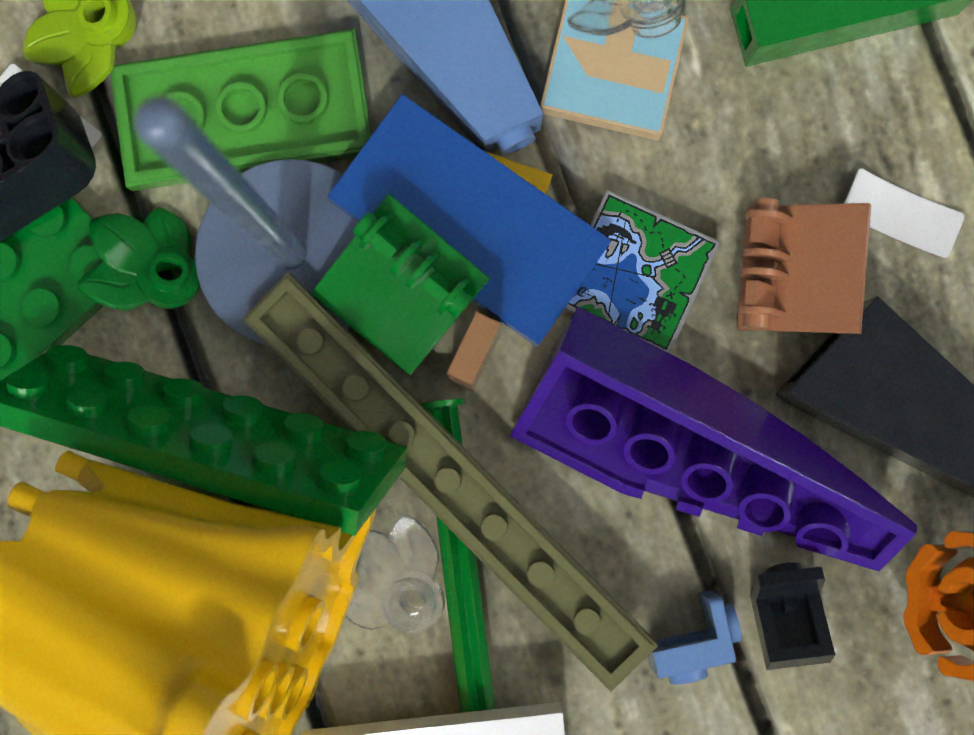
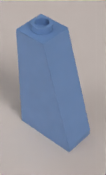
M346 0L477 147L489 153L499 149L502 155H509L535 141L534 133L541 130L543 112L489 0Z

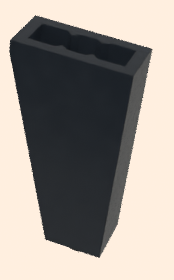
M878 296L864 301L861 334L831 333L775 394L785 403L974 498V385Z

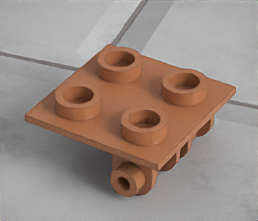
M753 199V206H747L745 213L746 224L740 273L741 284L739 306L737 309V330L861 334L871 204L847 203L779 206V200Z

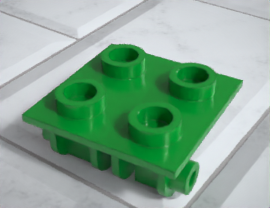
M388 193L373 214L368 212L359 221L353 230L355 237L311 294L410 376L486 285L490 277Z

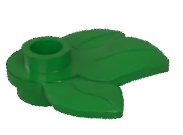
M157 207L146 217L144 223L132 216L119 213L105 214L90 220L91 241L103 262L86 273L77 282L78 289L87 298L108 308L126 311L147 302L159 308L175 309L190 302L196 296L200 283L197 276L195 259L189 255L191 235L185 223L177 215L162 207ZM171 270L179 273L180 276L175 280L168 281L160 278L157 273Z

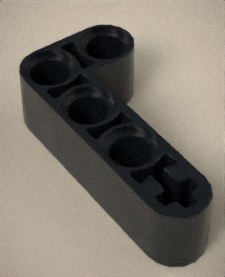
M32 71L16 73L0 86V242L81 192L90 183L96 170V159L80 115L42 77Z

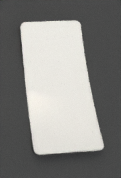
M864 169L857 171L844 204L870 203V228L943 258L949 257L965 219V215L962 212L908 192Z

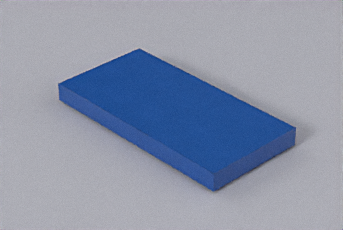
M401 94L327 196L330 203L359 222L368 212L373 214L387 194L390 193L490 277V280L472 302L536 347L540 345L612 242L605 235L403 94Z

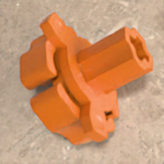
M951 531L946 535L944 544L923 545L907 569L905 579L908 587V601L903 613L904 624L914 649L920 655L947 654L953 650L950 643L941 633L938 622L941 629L952 641L974 651V557L962 561L946 574L940 582V574L944 565L958 553L956 548H974V531ZM963 655L938 658V669L943 675L974 681L973 660Z

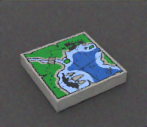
M606 190L590 226L612 240V242L564 310L573 314L576 308L580 307L671 353L721 242Z

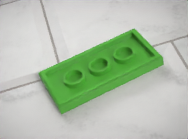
M355 29L116 64L110 73L125 185L131 191L188 183L150 149L136 133L134 127L136 110L142 102L155 96H165L177 101L240 173L255 166L277 160L294 159L322 163L355 158L372 135L358 38Z

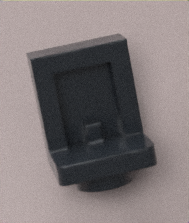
M787 562L771 566L763 574L757 576L750 599L766 670L831 663L835 651L820 596V591L825 583L822 567L803 569L800 563Z

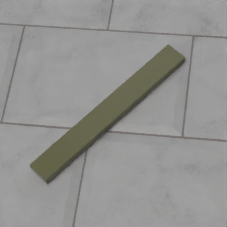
M286 273L242 318L352 431L374 432L384 437L386 441L408 447L405 470L399 478L610 692L658 647L657 641L293 274Z

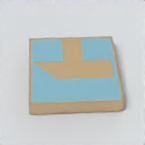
M565 0L540 105L543 114L659 141L664 128L689 16L620 0Z

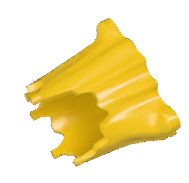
M66 451L60 456L56 463L55 471L78 481L77 483L89 492L77 490H51L45 492L23 481L18 482L12 488L7 499L8 508L30 517V522L20 541L0 540V707L14 715L26 730L33 735H293L302 714L314 697L320 674L337 642L347 611L355 594L359 580L356 565L372 527L376 509L356 536L341 532L339 527L289 516L266 508L251 507L174 486L102 462L89 460L71 451Z

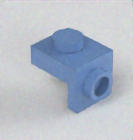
M712 590L699 593L706 626L705 630L656 640L658 647L648 655L650 668L659 679L669 677L670 684L675 685L693 683L708 677L707 668L736 662L732 643L741 641L738 617L733 604H723L722 597Z

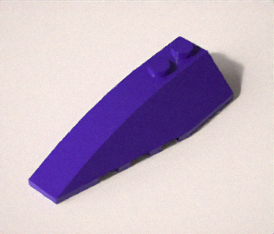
M580 307L576 308L554 346L510 434V437L622 494L642 499L645 491L678 501L676 510L700 517L702 509L738 519L737 529L760 536L763 535V532H781L794 536L797 547L875 571H880L917 534V524L859 476L803 434L746 396L695 366Z

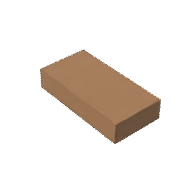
M475 312L447 371L451 382L474 391L500 336V322Z

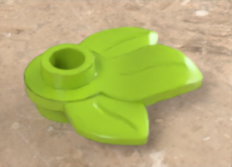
M42 0L48 13L37 18L28 28L23 43V57L30 62L40 65L62 64L68 95L78 98L87 94L102 83L111 73L114 67L116 48L126 44L135 32L137 18L130 0Z

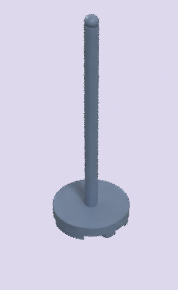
M165 96L151 97L142 102L136 110L134 127L137 135L150 149L210 202L198 230L195 248L196 270L201 289L214 312L231 329L258 344L269 347L242 318L286 273L293 274L312 292L355 237L353 230L359 222L330 203L327 198L343 174L316 162L294 159L267 162L240 173L177 101ZM320 302L349 332L353 329Z

